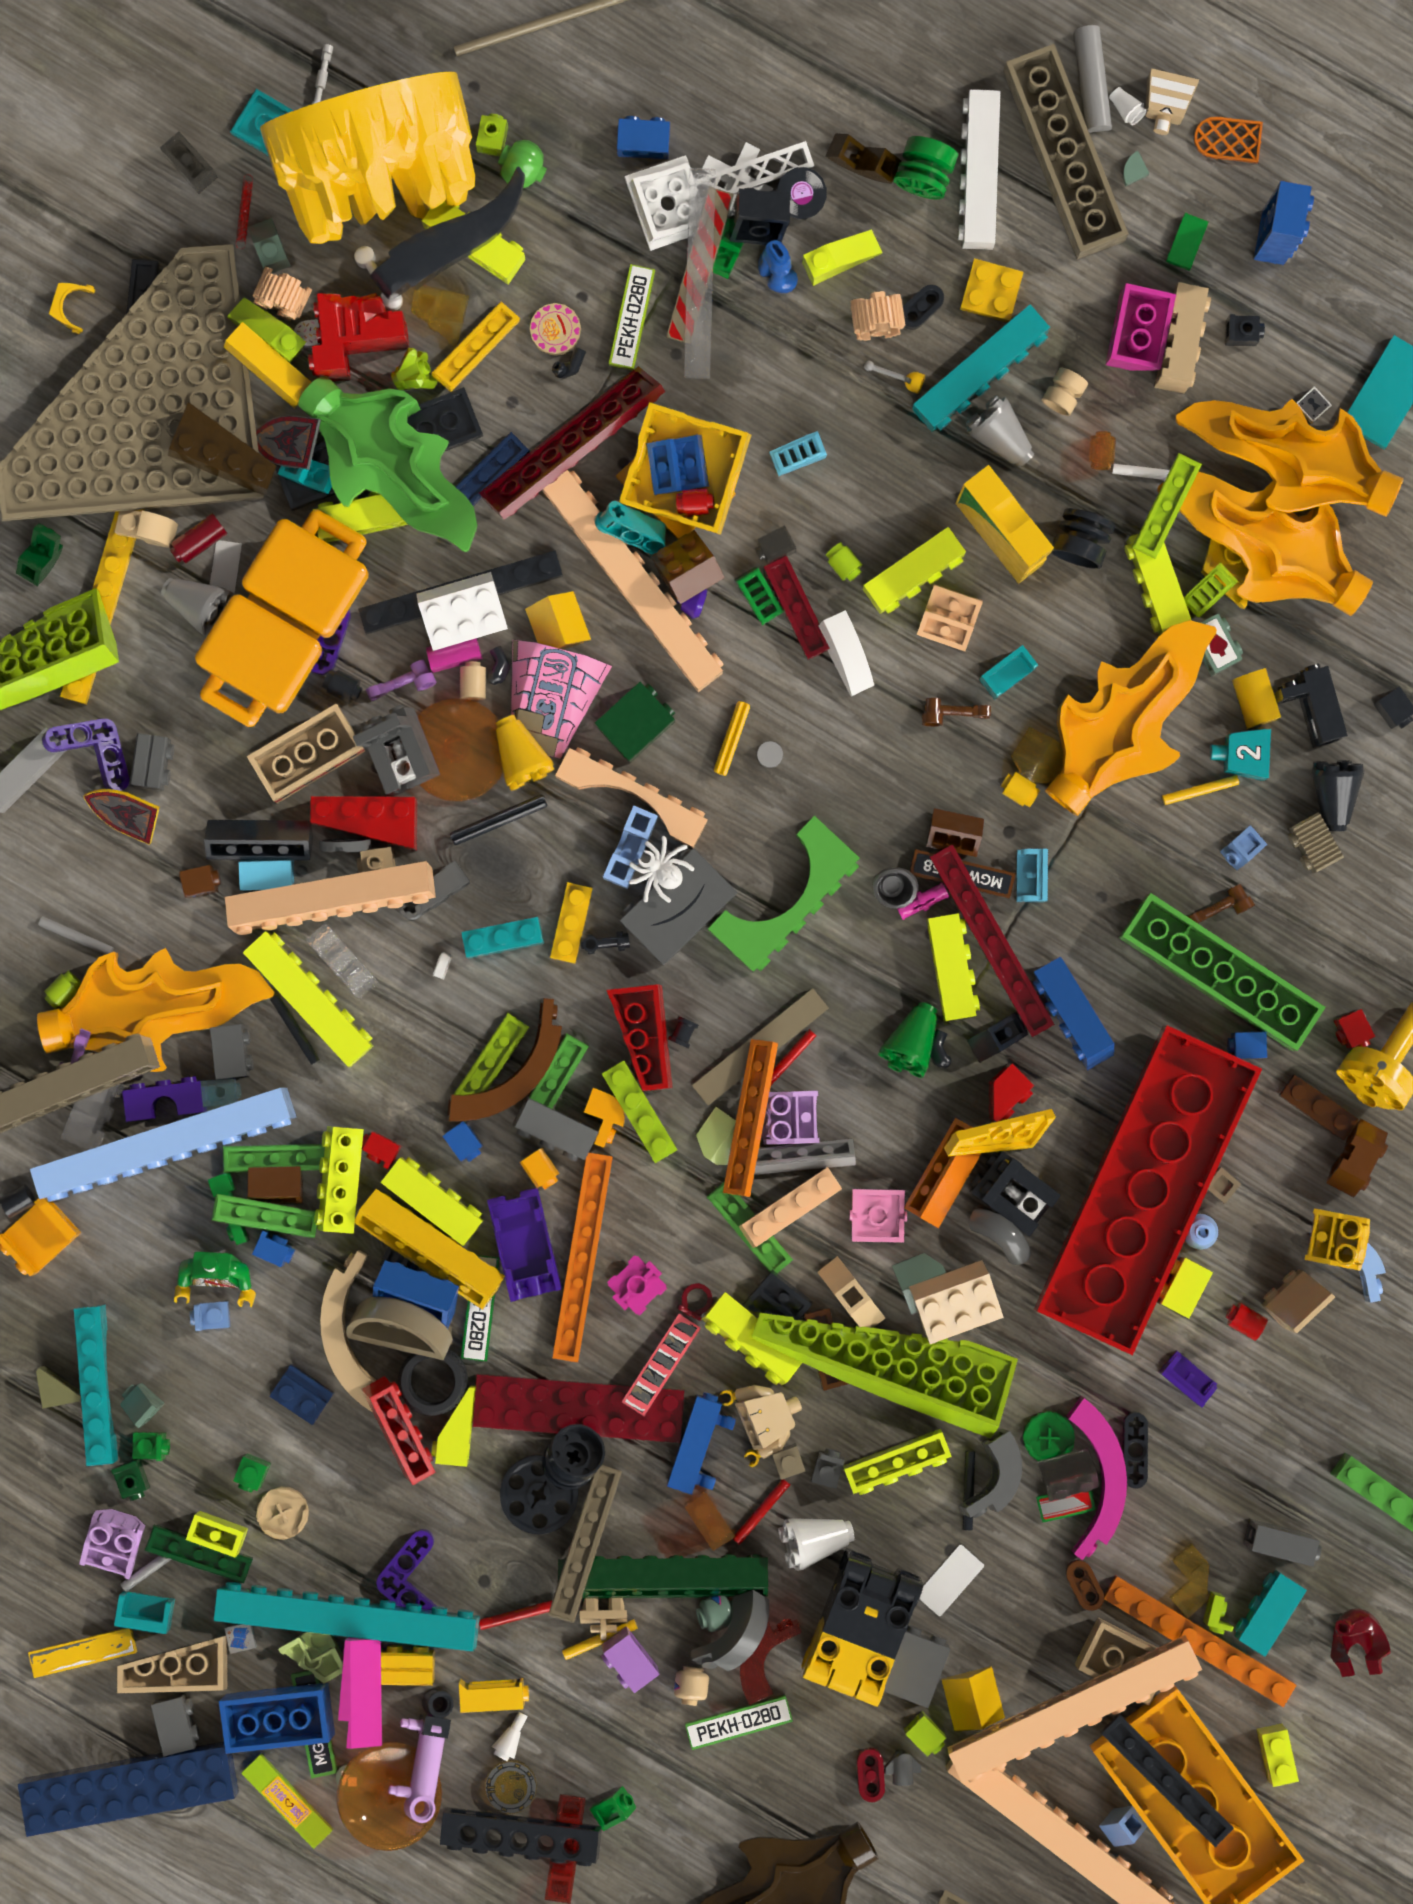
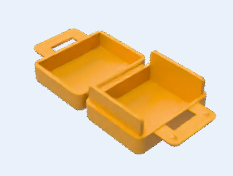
M318 509L311 511L302 527L288 519L279 520L242 579V585L250 595L248 598L237 594L229 599L195 655L196 663L211 674L200 691L201 699L247 727L256 725L266 707L276 713L287 711L322 654V647L317 639L319 636L330 638L335 633L368 579L369 574L365 565L357 561L366 546V538ZM321 528L348 544L344 552L315 536L318 529ZM224 682L253 698L248 708L218 692Z

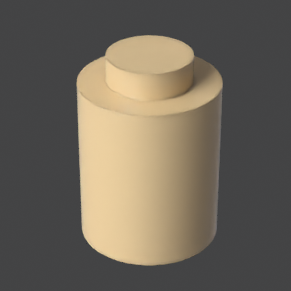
M465 662V666L460 667V699H486V667H482L481 662Z

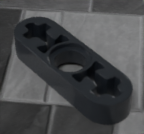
M1136 1411L1128 1413L1123 1419V1457L1126 1466L1127 1485L1134 1489L1143 1487L1148 1479V1421L1143 1414ZM1134 1417H1137L1142 1422V1426L1137 1427V1435H1143V1439L1135 1437L1128 1439V1434L1134 1436V1429L1132 1426H1129V1422H1132ZM1132 1443L1141 1444L1143 1451L1140 1456L1131 1457L1129 1455L1128 1448ZM1128 1461H1143L1142 1466L1137 1464V1472L1142 1474V1478H1138L1137 1483H1133V1480L1128 1478L1129 1474H1133L1134 1466L1132 1464L1128 1465Z

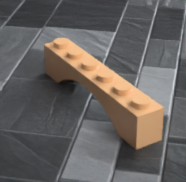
M579 747L576 750L569 748L555 775L557 779L578 790L591 787H608L630 793L647 803L658 814L671 838L692 849L695 847L707 824L704 812L694 807L688 810L680 806L681 800L671 795H668L667 798L659 795L658 788L648 783H645L644 786L636 783L635 776L625 771H622L621 774L613 771V765L602 759L599 762L590 759L591 754Z

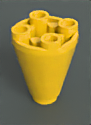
M510 715L495 723L498 728L496 729L504 780L511 791L524 786V783L531 779L533 782L548 776L547 773L554 770L551 758L522 722L516 720L515 715Z

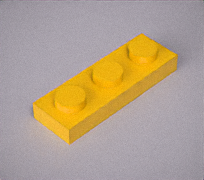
M567 882L550 958L576 964L593 888Z

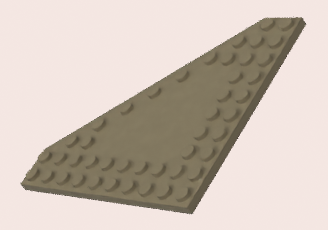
M233 244L181 248L174 259L152 282L147 291L129 309L125 317L107 335L98 349L86 360L82 368L64 386L55 400L37 418L33 426L15 444L11 452L0 462L2 521L264 498L262 494L168 456L169 447L188 402L258 452L249 371L245 365L224 348L226 339L238 327L227 317L240 302Z

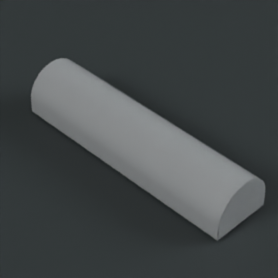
M1096 25L1083 26L1074 31L1084 121L1089 133L1109 131L1112 129L1100 27Z
M853 1139L761 1147L758 1151L754 1175L856 1165Z

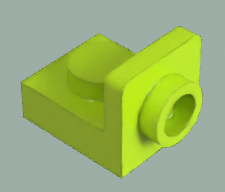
M1210 1591L1203 1622L1210 1626L1209 1630L1219 1634H1224L1225 1630L1232 1632L1233 1626L1228 1622L1220 1620V1617L1225 1616L1227 1609L1225 1597L1221 1593Z

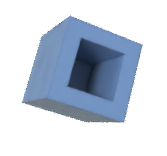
M1133 1806L1113 1809L1099 1825L1114 1847L1134 1844L1148 1827Z

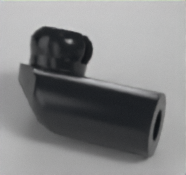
M575 347L570 360L555 362L552 366V372L557 378L561 379L576 375L580 370L586 351Z
M938 1029L935 1030L931 1059L937 1067L948 1068L952 1061L943 1048L948 1034Z

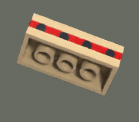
M334 704L248 755L247 758L272 800L278 804L366 752L364 747L356 746L353 739L356 733L341 708Z

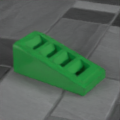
M754 567L734 579L761 625L784 612L758 567ZM754 577L757 578L758 581L746 587L744 583ZM762 586L763 590L751 597L750 592ZM767 595L769 599L757 606L755 602ZM773 604L775 608L763 615L761 614V610Z

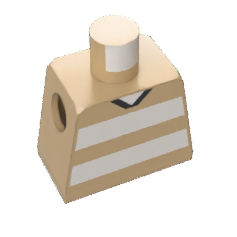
M1151 69L1147 79L1145 116L1156 120L1153 130L1155 133L1167 135L1171 123L1181 124L1199 79Z

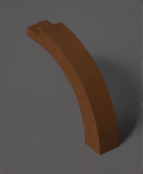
M540 999L536 1038L528 1057L521 1067L503 1083L489 1090L467 1095L449 1094L448 1121H470L490 1117L515 1105L536 1087L549 1069L560 1041L562 1026L552 1025V1020H556L558 1006L554 1004V999Z

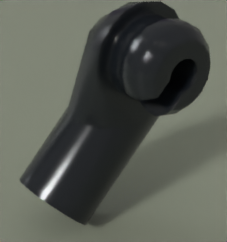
M501 646L490 650L495 665L492 671L488 673L487 679L492 685L505 681L510 670V664Z

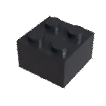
M739 188L730 212L729 242L767 245L774 240L782 242L790 222V194L782 193L778 190L760 191L754 188Z

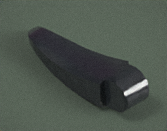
M519 166L516 167L507 186L494 200L480 209L434 225L413 235L388 252L390 258L377 267L370 275V278L387 299L397 298L411 287L417 291L435 276L478 251L498 236L511 221L518 207L525 181V174Z

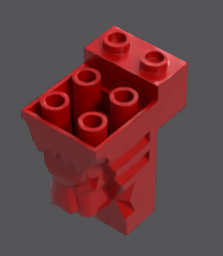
M371 293L363 297L348 296L341 298L340 294H317L318 302H314L313 306L315 318H317L318 324H320V327L316 328L317 342L320 345L312 346V354H308L309 368L312 370L313 376H317V378L327 376L332 382L351 380L349 355L409 348L408 328L403 311H386L381 297H378L377 293Z

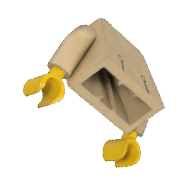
M757 1385L739 1388L735 1392L725 1390L720 1393V1395L728 1393L731 1396V1401L723 1403L722 1405L724 1406L733 1404L735 1400L739 1401L735 1403V1406L753 1449L751 1448L746 1451L744 1458L750 1454L756 1457V1460L750 1462L749 1466L754 1467L758 1464L761 1457L765 1459L773 1453L782 1450L790 1437V1430L795 1427L792 1415L802 1410L801 1403L797 1397L794 1396L785 1400L782 1392L774 1393L771 1388Z

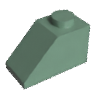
M272 218L248 227L263 269L269 267L273 269L272 273L291 266Z
M140 1383L136 1387L132 1384L122 1394L124 1400L120 1406L134 1425L140 1428L148 1423L165 1403L143 1383Z

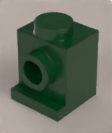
M136 1459L111 1469L122 1499L129 1497L130 1501H134L145 1496L144 1491L148 1490L150 1485L141 1459ZM127 1478H132L134 1480L133 1487H129L127 1485Z

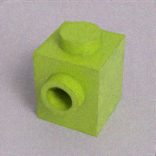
M498 114L481 116L476 141L478 153L501 156L508 132V123L506 119H503V116Z

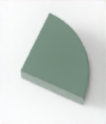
M1138 151L1133 153L1125 164L1123 171L1125 187L1149 175V171Z

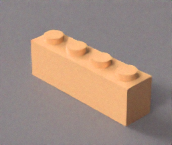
M827 1167L738 1227L752 1248H755L836 1194L842 1188Z

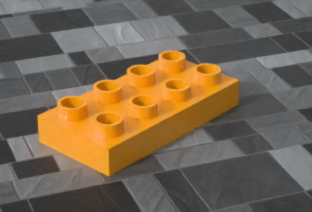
M1175 1685L1165 1692H1160L1152 1699L1150 1705L1144 1704L1125 1720L1233 1826L1234 1829L1216 1848L1104 1736L1089 1745L1204 1904H1248L1304 1862L1299 1852Z

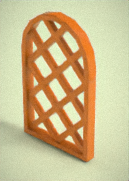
M1209 117L1197 126L1194 134V144L1202 155L1209 158L1258 163L1263 122ZM1211 121H1221V122H1219L1216 126H1214ZM1228 122L1238 123V124H1237L1235 127L1232 128V127L1229 125ZM1208 123L1212 129L1204 134L1200 127ZM1224 123L1229 131L1222 136L1217 128ZM1246 124H1251V125H1256V126L1250 130V129L1247 127ZM1242 125L1247 133L1240 138L1235 130ZM1259 128L1258 139H1257V138L1255 137V135L1253 134V132H1254L1256 129ZM1214 131L1219 139L1212 144L1207 136ZM1199 132L1202 137H1200L1197 140V134ZM1232 133L1237 141L1230 146L1225 138ZM1250 135L1255 143L1248 148L1242 140ZM1203 139L1209 145V147L1205 150H1203L1199 145V142H1201ZM1222 141L1227 149L1220 154L1215 146ZM1240 143L1245 151L1237 155L1233 148ZM1257 145L1256 157H1255L1254 154H1253L1250 150L1253 149V148ZM1212 149L1216 155L1207 152ZM1230 151L1234 157L1223 155ZM1248 153L1252 159L1241 157Z

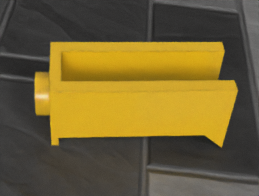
M523 1678L520 1679V1682H517V1679L469 1682V1685L460 1679V1713L524 1709L525 1701H529V1686L524 1685Z

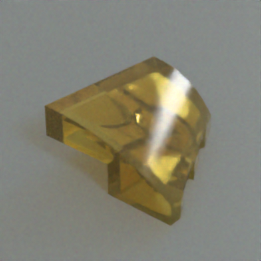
M423 285L417 291L414 289L411 312L419 319L427 322L434 332H439L449 341L450 345L457 346L469 296Z

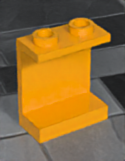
M38 1198L34 1202L36 1205L27 1211L6 1232L0 1234V1250L6 1256L11 1255L17 1261L15 1266L23 1275H36L81 1234V1231L53 1201L48 1202L47 1198Z

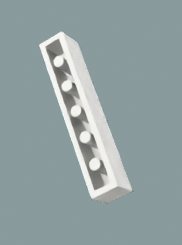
M969 90L968 98H963L962 114H967V124L962 123L961 139H966V149H961V164L965 165V174L960 175V190H964V199L959 201V215H963V225L958 227V240H962V249L993 250L996 233L1000 91Z

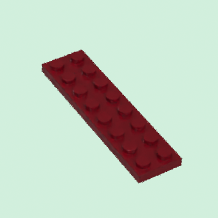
M638 366L479 492L480 496L505 520L507 517L515 514L527 501L534 499L546 486L554 483L566 470L574 467L585 455L597 449L599 444L605 439L616 434L619 428L629 420L636 418L639 412L649 405V402H656L666 391L658 381Z
M477 1374L473 1427L558 1433L562 1428L569 1425L582 1424L592 1428L600 1437L680 1443L684 1390L662 1388L645 1416H642L622 1403L632 1386Z

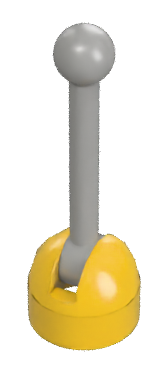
M872 361L864 363L865 370H874L905 381V387L909 391L916 394L920 393L925 380V374L910 372L907 376L878 367Z

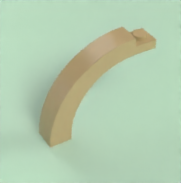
M358 1250L356 1254L351 1252L343 1266L347 1268L346 1271L338 1267L335 1268L328 1281L321 1307V1336L328 1362L341 1385L357 1402L372 1412L361 1389L375 1382L376 1379L364 1369L356 1358L346 1336L345 1309L350 1288L369 1256L363 1251Z

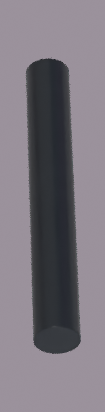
M278 994L271 998L270 1001L310 1064L313 1065L320 1060L280 995Z
M965 1451L963 1502L974 1496L975 1451ZM963 1515L962 1530H973V1517Z

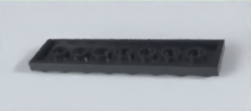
M464 387L419 404L421 410L407 417V423L417 432L439 435L448 440L449 444L445 451L483 437ZM324 441L315 445L312 460L329 465V456ZM276 465V469H275L276 472H277V475H278L279 469H280V467H281V466H279V465ZM278 475L292 511L335 495L332 487L329 494Z

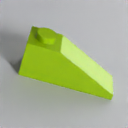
M245 297L227 315L237 326L242 322L246 324L290 364L305 347L306 341L290 327Z

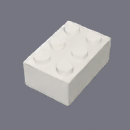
M491 572L417 594L418 605L433 651L508 629Z

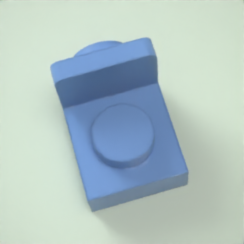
M1250 825L1220 852L1235 870H1239L1256 856L1267 843Z
M229 1301L195 1304L194 1310H190V1323L195 1325V1331L229 1328Z

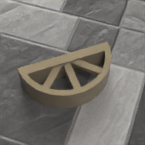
M371 1297L361 1301L356 1307L346 1330V1336L349 1339L444 1360L453 1340L446 1326L431 1313L409 1302L390 1297Z

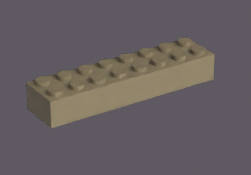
M1055 44L1007 61L1003 71L1076 259L1079 260L1124 243L1129 233Z

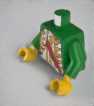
M194 1252L193 1258L183 1260L179 1265L178 1285L175 1288L174 1294L175 1303H177L178 1297H185L186 1304H188L191 1292L189 1285L239 1288L241 1292L237 1304L242 1307L245 1300L250 1303V1307L253 1306L256 1293L251 1289L249 1268L232 1254Z

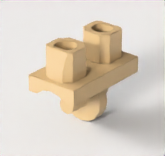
M598 1598L584 1599L583 1611H580V1623H601V1625L590 1626L591 1633H601V1640H606L607 1633H617V1625H607L606 1623L627 1622V1610L624 1608L623 1598H609V1610L599 1611Z

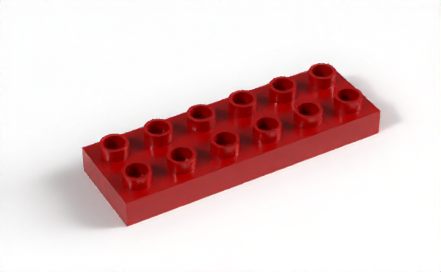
M1168 1025L1162 1026L1034 1307L1035 1311L1133 1356L1262 1068Z

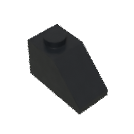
M1017 1012L976 1034L968 1039L967 1042L979 1063L1026 1037L1029 1033Z

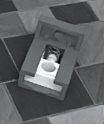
M403 705L390 709V714L384 717L376 716L367 721L368 725L360 728L361 733L353 736L356 746L368 747L386 795H399L441 775L415 709L404 707ZM406 762H408L410 766L409 772L407 774L404 771V766Z

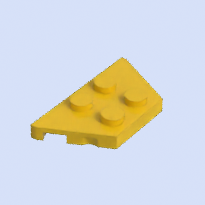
M1210 539L1201 573L1206 577L1219 563H1222L1238 580L1225 595L1241 609H1245L1248 600L1237 596L1236 590L1242 585L1248 572L1239 555L1224 545ZM1215 574L1214 576L1225 587L1226 584Z

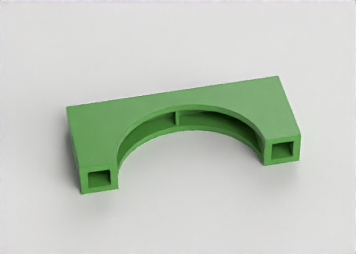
M815 816L796 835L807 852L810 869L806 889L797 903L787 912L776 918L757 922L742 920L725 910L708 928V931L752 972L756 969L761 972L771 961L768 956L774 950L779 953L789 942L786 937L791 931L797 934L806 924L803 919L807 914L811 912L814 915L824 905L821 901L827 893L832 896L842 886L838 881L845 874L850 877L859 867L856 862L860 858Z

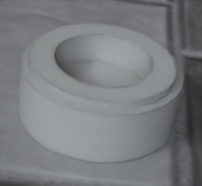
M772 741L765 742L759 747L757 758L762 766L773 768L782 761L783 751L777 743Z

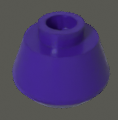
M705 589L683 602L681 610L692 619L698 618L708 590Z

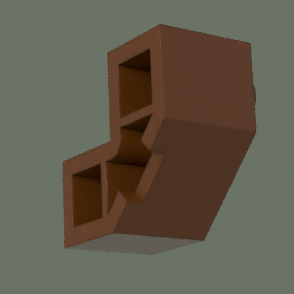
M1360 1118L1347 1136L1343 1152L1331 1166L1327 1184L1353 1198L1360 1190L1364 1191L1370 1183L1371 1177L1369 1176L1378 1159L1384 1156L1388 1145L1385 1143L1388 1133Z

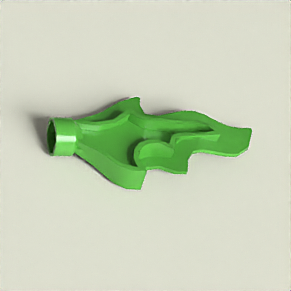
M321 376L314 380L302 393L298 405L309 417L321 420L319 429L325 439L329 456L331 485L343 506L349 507L353 499L364 490L381 494L399 516L414 529L447 539L463 552L469 551L478 527L474 506L461 491L444 478L440 471L441 456L445 452L449 441L439 435L417 432L407 423V417L421 410L417 400L405 391L385 389L363 394L343 393L327 376Z

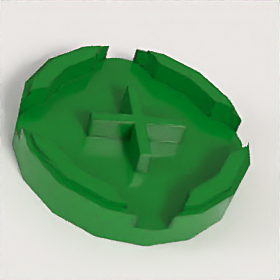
M1051 1411L1040 1412L1031 1417L1024 1427V1447L1029 1455L1038 1462L1047 1464L1059 1463L1067 1458L1074 1448V1428L1069 1420L1059 1413Z

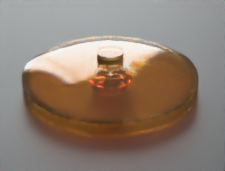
M453 698L434 703L417 716L441 774L420 784L426 792L445 801L464 802L486 794L498 783L503 775L496 729L498 728L495 724L499 720L488 708L472 700Z
M382 1742V1746L367 1747L359 1752L344 1769L337 1788L338 1813L346 1830L362 1844L382 1851L403 1849L420 1840L436 1821L442 1801L439 1775L434 1798L435 1813L425 1823L414 1821L405 1814L404 1803L407 1798L388 1793L389 1786L410 1787L416 1748L399 1742ZM423 1801L415 1805L414 1811L416 1815L424 1811L425 1804Z

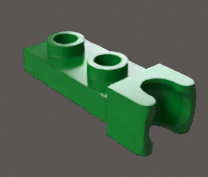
M230 1172L208 1179L213 1197L216 1194L234 1197L232 1191L236 1190ZM229 1224L226 1227L231 1242L235 1241L236 1245L250 1241L245 1226Z

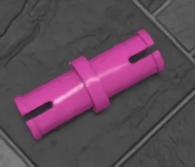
M941 882L939 885L923 893L917 892L911 904L903 908H897L902 920H905V918L921 910H924V912L929 910V906L949 898V895Z

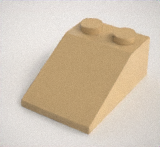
M1292 1270L1283 1278L1284 1284L1280 1288H1273L1264 1296L1265 1302L1261 1305L1282 1328L1298 1333L1335 1296L1302 1270L1295 1272Z

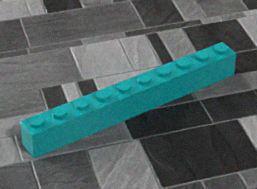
M227 1582L225 1586L217 1589L214 1621L472 1652L477 1647L480 1616L473 1615L471 1610L460 1609L458 1613L447 1612L448 1608L438 1606L432 1607V1610L421 1609L422 1605L408 1603L406 1607L396 1606L394 1601L382 1600L380 1604L370 1603V1599L356 1597L354 1601L344 1600L343 1595L330 1594L328 1598L318 1597L317 1592L304 1591L303 1595L292 1594L293 1590L278 1588L277 1592L267 1591L266 1586L252 1585L251 1589L241 1588L240 1583Z

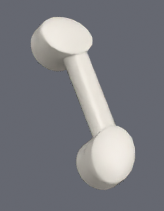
M362 246L356 250L354 254L356 264L361 268H367L371 275L378 267L375 263L376 258L373 249L368 246ZM383 293L381 294L386 309L396 311L402 306V295L394 299H387Z

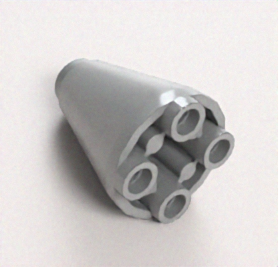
M996 395L986 403L985 407L987 409L982 414L976 413L966 422L969 427L967 433L1011 464L1021 467L1033 457L1032 446L1006 397L1000 399Z
M169 578L161 590V595L165 597V600L198 632L206 637L229 599L234 595L233 592L222 587L179 578Z

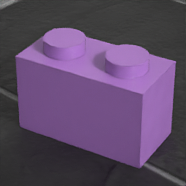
M627 1626L601 1645L603 1661L610 1669L612 1667L616 1669L619 1673L617 1678L625 1689L630 1687L636 1693L660 1675L656 1663Z

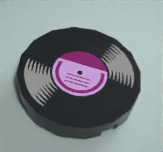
M796 167L787 171L780 178L776 186V190L790 194V217L794 219H808L817 215L824 207L827 199V187L823 178L816 171L807 167Z

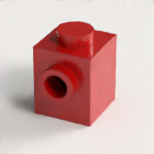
M1356 1009L1333 1020L1338 1029L1335 1032L1337 1039L1342 1046L1346 1045V1048L1367 1047L1370 1045L1369 1040L1375 1037L1362 1009Z

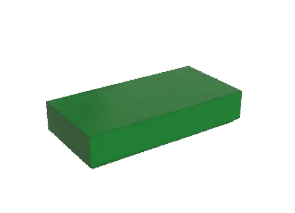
M1185 213L1166 262L1190 271L1209 221Z

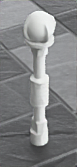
M329 44L323 45L321 69L318 70L315 85L317 89L312 104L321 101L322 92L326 86L328 77L327 67L333 52V46Z

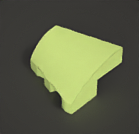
M305 1632L278 1649L281 1654L289 1656L299 1663L298 1666L312 1672L323 1683L342 1674L344 1655L333 1635Z

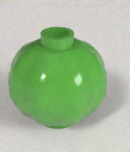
M529 140L516 141L512 147L506 145L498 161V164L502 165L501 175L507 184L512 178L516 167L519 166L525 174L523 188L529 187L536 180L541 182L547 168L543 167L544 157L541 149Z

